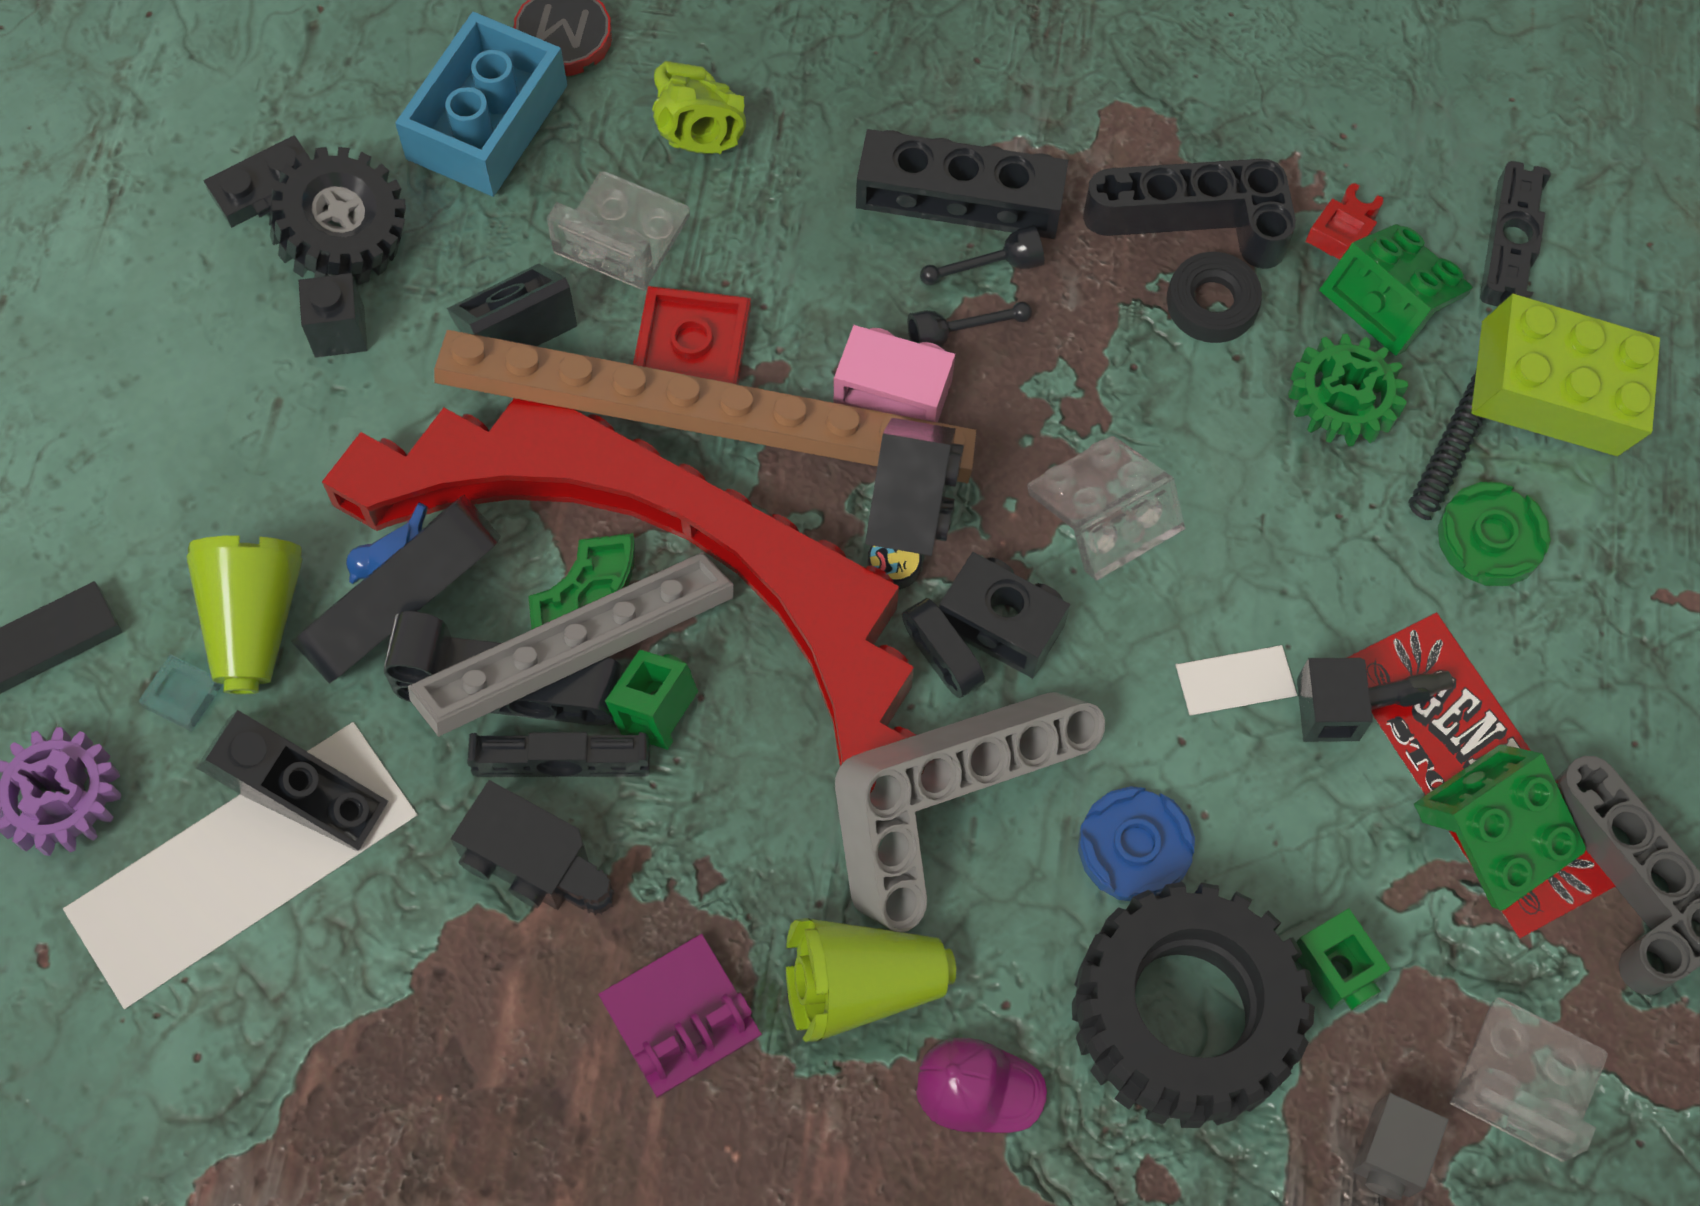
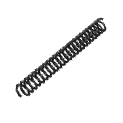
M1476 370L1471 378V382L1467 386V390L1463 393V398L1459 401V406L1455 409V414L1450 419L1451 422L1446 426V431H1444L1442 439L1438 442V447L1434 450V455L1430 458V463L1425 467L1426 472L1421 475V480L1413 491V497L1408 501L1412 512L1424 520H1432V518L1420 513L1414 507V501L1424 510L1430 512L1441 510L1439 503L1445 502L1444 495L1450 492L1448 487L1454 484L1452 478L1458 476L1456 470L1462 468L1461 462L1466 460L1465 454L1471 451L1469 446L1475 442L1473 437H1477L1479 434L1477 429H1481L1483 426L1482 421L1487 419L1477 417L1464 409L1472 410V404L1468 400H1473L1472 392H1474ZM1461 416L1476 421L1478 423L1477 426L1464 421ZM1456 425H1463L1474 432L1473 434L1459 429ZM1452 433H1459L1469 438V442L1455 437ZM1448 441H1454L1463 445L1465 450L1452 446ZM1444 449L1452 450L1453 452L1460 454L1461 458H1456L1448 454ZM1440 457L1454 461L1457 464V466H1451L1450 464L1445 463L1440 459ZM1436 466H1442L1446 469H1449L1453 472V474L1451 475L1442 472ZM1432 474L1440 475L1446 478L1449 482H1442L1436 479ZM1427 482L1435 483L1443 487L1444 491H1439L1431 487ZM1424 491L1432 492L1438 495L1440 499H1434ZM1419 499L1427 500L1433 503L1436 507H1429L1422 503Z

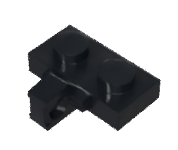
M295 135L203 180L209 194L231 228L256 215L260 218L270 213L272 189L275 180L279 181L280 171L286 164L294 169L295 157L304 152L306 153Z

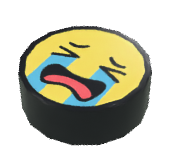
M871 545L868 551L867 563L868 566L877 567L887 573L894 581V584L898 585L899 590L910 586L918 579L922 567V554Z

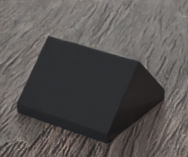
M539 263L447 308L460 332L531 346H539L577 327L571 290L566 277Z

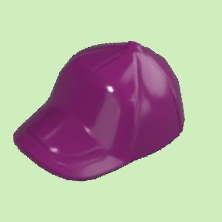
M954 1037L937 1043L924 1055L918 1073L916 1095L923 1111L931 1121L945 1128L962 1132L1013 1133L1030 1128L1039 1119L1046 1103L1047 1088L1041 1072L1025 1060L979 1039Z

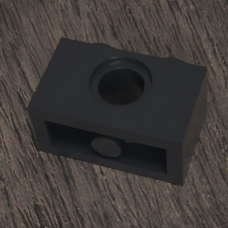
M972 552L940 602L939 609L963 641L1033 679L1063 630L1071 604L1064 601L1062 596L1050 586L1041 583L1034 585L1015 575L1012 568L1005 562L993 557L984 558ZM997 605H1009L1018 612V615L1002 617L995 613L992 608Z

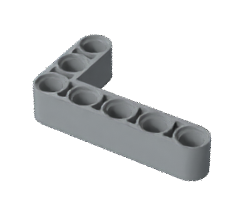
M1050 692L881 746L845 760L839 767L835 777V791L850 893L854 907L861 914L893 931L904 932L915 927L923 918L927 908V895L915 812L1088 753L1096 748L1105 732L1103 712L1098 706L1058 692ZM876 781L874 790L870 793L871 787Z

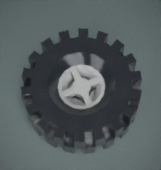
M327 147L315 148L313 160H310L304 152L295 157L294 169L286 164L280 171L279 181L275 180L272 189L269 225H271L270 237L273 245L279 244L278 256L284 263L291 259L295 260L293 272L302 278L308 270L315 273L314 278L352 273L356 277L358 284L361 285L369 282L371 270L379 276L387 269L388 259L394 260L405 222V199H399L401 187L397 180L387 183L389 170L382 163L375 170L370 167L371 156L361 152L358 160L349 158L350 148L338 147L337 156H329ZM332 220L340 223L342 227L334 226L327 222Z

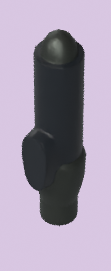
M1449 671L1435 674H1417L1408 676L1406 679L1369 687L1371 710L1394 704L1409 707L1422 703L1440 691L1452 689V676Z

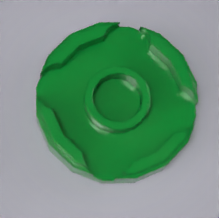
M1479 482L1461 489L1446 505L1437 527L1439 546L1449 564L1465 578L1485 586H1509L1527 579L1542 563L1551 541L1549 522L1536 501L1528 495L1524 498L1519 493L1512 491L1514 487L1501 482Z

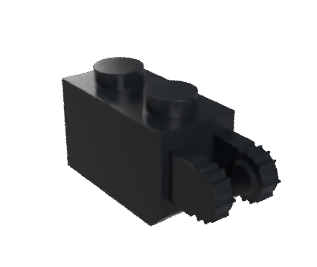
M488 780L450 838L459 856H461L458 863L464 869L483 880L488 881L493 874L511 884L508 891L520 901L534 908H539L541 903L544 902L559 910L563 901L566 900L582 910L587 909L588 913L593 912L594 915L601 913L602 915L609 907H613L612 902L615 892L612 890L611 880L608 879V874H604L603 869L599 871L597 866L588 862L579 828Z

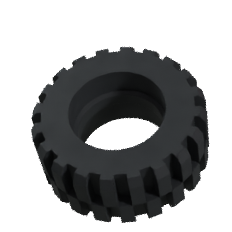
M1179 882L1165 884L1159 896H1155L1153 892L1146 890L1132 897L1126 909L1118 907L1106 919L1101 931L1095 934L1078 970L1074 984L1077 990L1072 1001V1020L1079 1022L1080 1030L1076 1036V1041L1081 1055L1090 1053L1095 1062L1090 1072L1101 1086L1109 1081L1119 1090L1115 1100L1130 1110L1133 1104L1136 1103L1148 1109L1146 1119L1160 1124H1164L1170 1117L1180 1119L1181 1128H1200L1206 1121L1213 1120L1216 1125L1235 1120L1246 1110L1251 1112L1263 1103L1292 1074L1291 1069L1302 1059L1309 1043L1304 1034L1313 1025L1315 1006L1305 1003V997L1314 988L1310 971L1306 969L1297 971L1294 964L1302 955L1299 946L1293 937L1284 942L1275 932L1281 922L1271 912L1267 911L1262 917H1259L1248 909L1253 899L1237 891L1231 900L1219 897V885L1201 882L1195 893H1187L1185 884ZM1170 955L1193 956L1216 966L1231 980L1241 997L1245 1013L1244 1030L1238 1042L1231 1049L1216 1057L1187 1056L1170 1049L1149 1031L1138 1011L1135 991L1141 973L1152 961Z

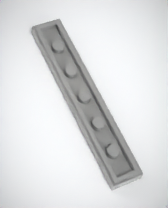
M701 552L409 685L410 701L439 737L732 599L734 584Z

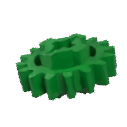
M1342 334L1338 345L1335 346L1327 337L1321 338L1317 350L1308 346L1300 362H1296L1290 377L1293 383L1288 392V398L1299 400L1293 412L1295 417L1308 415L1311 421L1307 430L1312 433L1322 427L1327 430L1326 442L1329 443L1333 442L1337 434L1344 435L1348 446H1354L1360 434L1369 443L1375 442L1380 430L1389 433L1406 405L1407 401L1403 396L1408 388V381L1397 379L1403 367L1401 363L1387 364L1385 362L1389 349L1383 347L1376 352L1369 350L1370 338L1367 337L1361 340L1359 346L1352 345L1348 334ZM1321 371L1323 374L1320 381L1321 385L1315 388V376ZM1380 392L1381 404L1375 408L1374 403L1377 399L1375 394Z

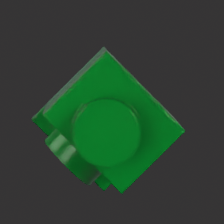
M639 650L605 702L621 735H639V732L648 734L651 745L668 750L673 743L670 734L698 693V689L691 675L690 668L678 657L670 654L660 656Z
M1349 908L1297 940L1296 943L1302 952V955L1297 960L1303 969L1310 971L1313 984L1331 1010L1346 1002L1350 1010L1353 1011L1382 992L1376 982L1380 981L1391 968ZM1332 961L1340 962L1345 966L1347 978H1341L1331 963Z

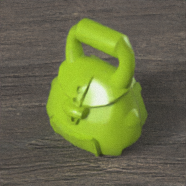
M664 61L655 69L654 82L658 95L652 108L653 118L660 135L668 140L669 145L688 152L701 154H722L723 150L732 149L738 145V140L743 135L746 127L744 96L733 93L729 90L730 87L728 85L716 82L713 76L701 66Z

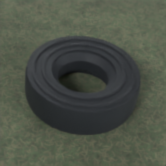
M1204 252L1186 259L1174 272L1167 291L1168 311L1177 327L1188 336L1209 343L1227 342L1243 335L1256 320L1262 301L1261 284L1252 268L1241 259L1222 252ZM1204 283H1219L1231 291L1234 304L1225 311L1211 312L1202 308L1197 303L1194 291Z

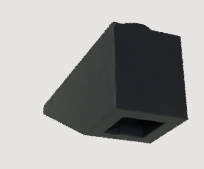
M239 710L227 719L196 767L242 796L355 851L360 850L388 803V800Z

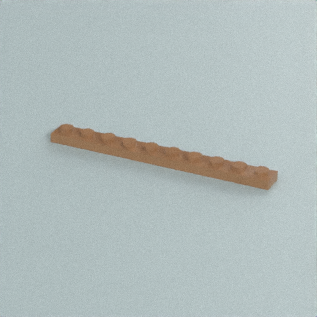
M446 331L434 368V378L437 384L872 466H878L882 435L891 418L956 428L954 443L964 445L957 482L968 483L973 467L976 439L975 429L458 331Z

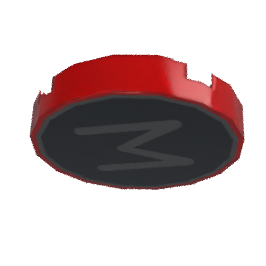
M527 0L522 4L514 18V29L561 48L566 76H573L584 72L583 67L590 65L592 62L595 65L604 59L612 44L611 18L600 0Z

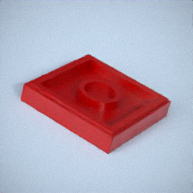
M648 286L633 365L738 385L751 312V298Z

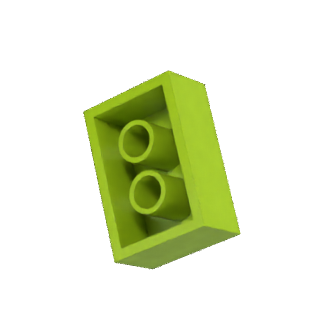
M1512 294L1482 321L1471 414L1618 457L1653 431L1660 337Z

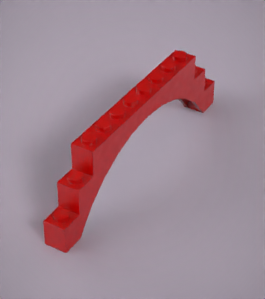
M514 398L489 431L485 424L470 414H463L461 417L443 407L408 454L389 439L381 438L380 441H377L360 432L322 481L329 499L335 508L376 531L409 521L418 503L428 506L426 514L428 515L446 509L463 494L473 505L506 500L570 502L638 518L690 541L731 569L779 616L813 670L833 723L840 766L845 760L854 755L916 735L903 727L896 726L894 729L888 727L912 688L914 667L895 648L888 645H880V647L874 645L897 610L899 586L894 584L892 578L877 567L866 566L864 568L846 558L845 553L829 541L819 540L817 542L800 533L796 525L789 519L778 514L769 516L754 508L751 502L741 493L733 489L723 491L708 483L705 477L692 466L687 464H679L677 466L662 458L659 452L646 441L641 439L631 441L618 434L600 416L589 414L587 417L574 409ZM876 781L873 783L870 793L874 790Z

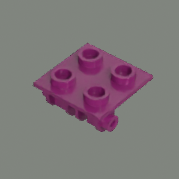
M703 934L698 935L598 994L656 1098L762 1036L751 1017L752 1012L741 993L736 992Z

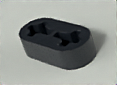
M925 598L903 611L902 620L907 632L952 694L957 698H962L985 683V676L979 662L931 599Z

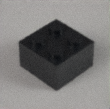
M891 418L882 435L865 540L866 545L932 556L936 540L947 541L955 499L945 497L946 486L956 487L964 445L954 443L956 428Z

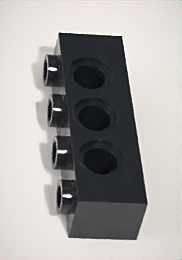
M867 129L857 175L856 208L1011 233L1034 225L1040 237L1055 239L1069 160L1054 158L1043 153L1028 154L1003 150L997 146L983 147L957 143L945 138L931 139L905 135L894 130L879 131Z

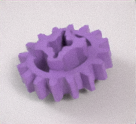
M56 727L52 739L48 741L38 731H34L31 733L32 745L24 749L21 745L13 742L10 745L11 752L15 756L10 763L0 761V773L2 774L0 780V833L7 839L13 837L12 842L26 852L35 844V848L43 855L51 856L57 842H60L69 852L76 851L75 837L83 833L87 838L95 840L98 837L96 830L92 826L97 819L104 822L112 821L113 816L104 806L106 802L117 801L121 798V793L113 785L108 784L120 777L119 771L111 762H107L111 756L100 744L93 746L91 739L81 731L71 740V736L62 727ZM86 768L89 774L88 792L84 789V783L88 778V775L84 772ZM39 788H43L48 791L43 793ZM64 789L68 794L66 795L59 791ZM21 790L23 798L18 805V795Z

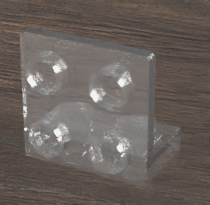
M602 171L597 175L576 209L556 202L547 217V223L555 254L645 291L690 217V209L685 204Z
M1114 436L1092 444L1089 449L1061 465L1048 469L1043 475L1027 484L1031 497L1074 529L1084 571L1096 581L1185 530L1174 477Z
M1496 998L1489 1007L1449 1104L1565 1162L1587 1151L1596 1127L1584 1122L1583 1118L1608 1054L1604 1049L1503 998Z

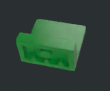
M1398 224L1352 242L1319 289L1321 293L1395 356L1406 351L1435 312L1466 297L1473 288L1463 278L1464 274L1457 265L1447 259L1438 258L1424 246L1423 238L1416 231Z
M1500 744L1414 803L1422 823L1456 832L1491 907L1501 911L1511 906L1586 851V846L1543 754Z

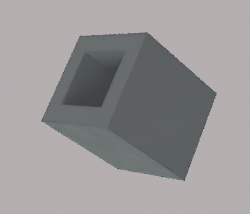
M1389 1093L1375 1104L1351 1171L1367 1178L1365 1185L1382 1196L1401 1200L1403 1195L1408 1198L1415 1195L1426 1187L1449 1119Z

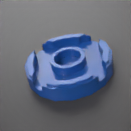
M1130 786L1110 791L1091 806L1080 827L1078 852L1085 873L1100 890L1118 900L1131 901L1132 897L1146 890H1150L1155 896H1159L1165 884L1182 882L1192 863L1195 836L1189 818L1174 800L1161 793L1157 795L1153 792L1145 791L1146 788Z

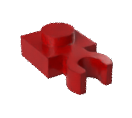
M1352 183L1346 189L1341 202L1333 198L1311 227L1305 242L1340 260L1352 242L1372 234L1377 224L1375 218L1383 204V197L1377 195L1373 202L1363 203L1355 196L1360 185Z

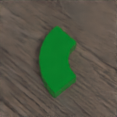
M634 533L580 539L577 559L567 576L551 589L528 596L531 630L627 587L631 581L635 563Z

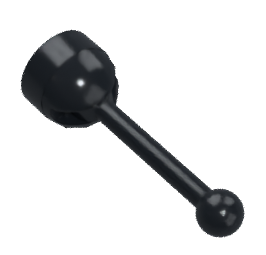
M1034 225L1018 229L1005 240L1003 250L938 268L934 265H926L920 272V279L926 285H934L941 277L1006 260L1011 266L1018 269H1032L1045 264L1039 233Z
M1018 302L1012 309L949 322L936 311L924 310L910 313L907 319L909 339L916 343H933L942 348L948 340L949 332L1015 319L1017 322H1026L1032 316V308L1026 302Z

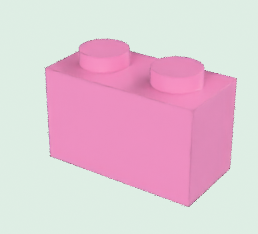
M853 325L834 376L833 403L938 422L952 383L955 354L947 352L933 343H916L895 337L892 333L881 328L867 329Z

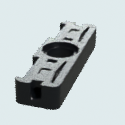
M1510 161L1506 164L1498 180L1480 299L1483 303L1499 306L1512 294L1531 298L1534 293L1527 291L1530 268H1532L1540 253L1545 212L1539 211L1542 190L1551 176V172L1546 168L1534 166L1532 171L1524 170L1523 163ZM1507 227L1521 229L1526 233L1528 242L1523 244L1511 242L1505 237L1503 229Z
M587 732L529 733V736H478L477 733L469 734L467 764L471 767L472 775L476 777H644L650 775L651 746L648 734L639 732V735H587Z

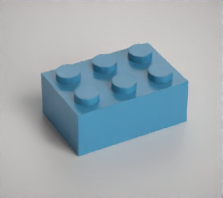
M472 12L395 122L406 160L494 197L567 87L561 48L481 14Z

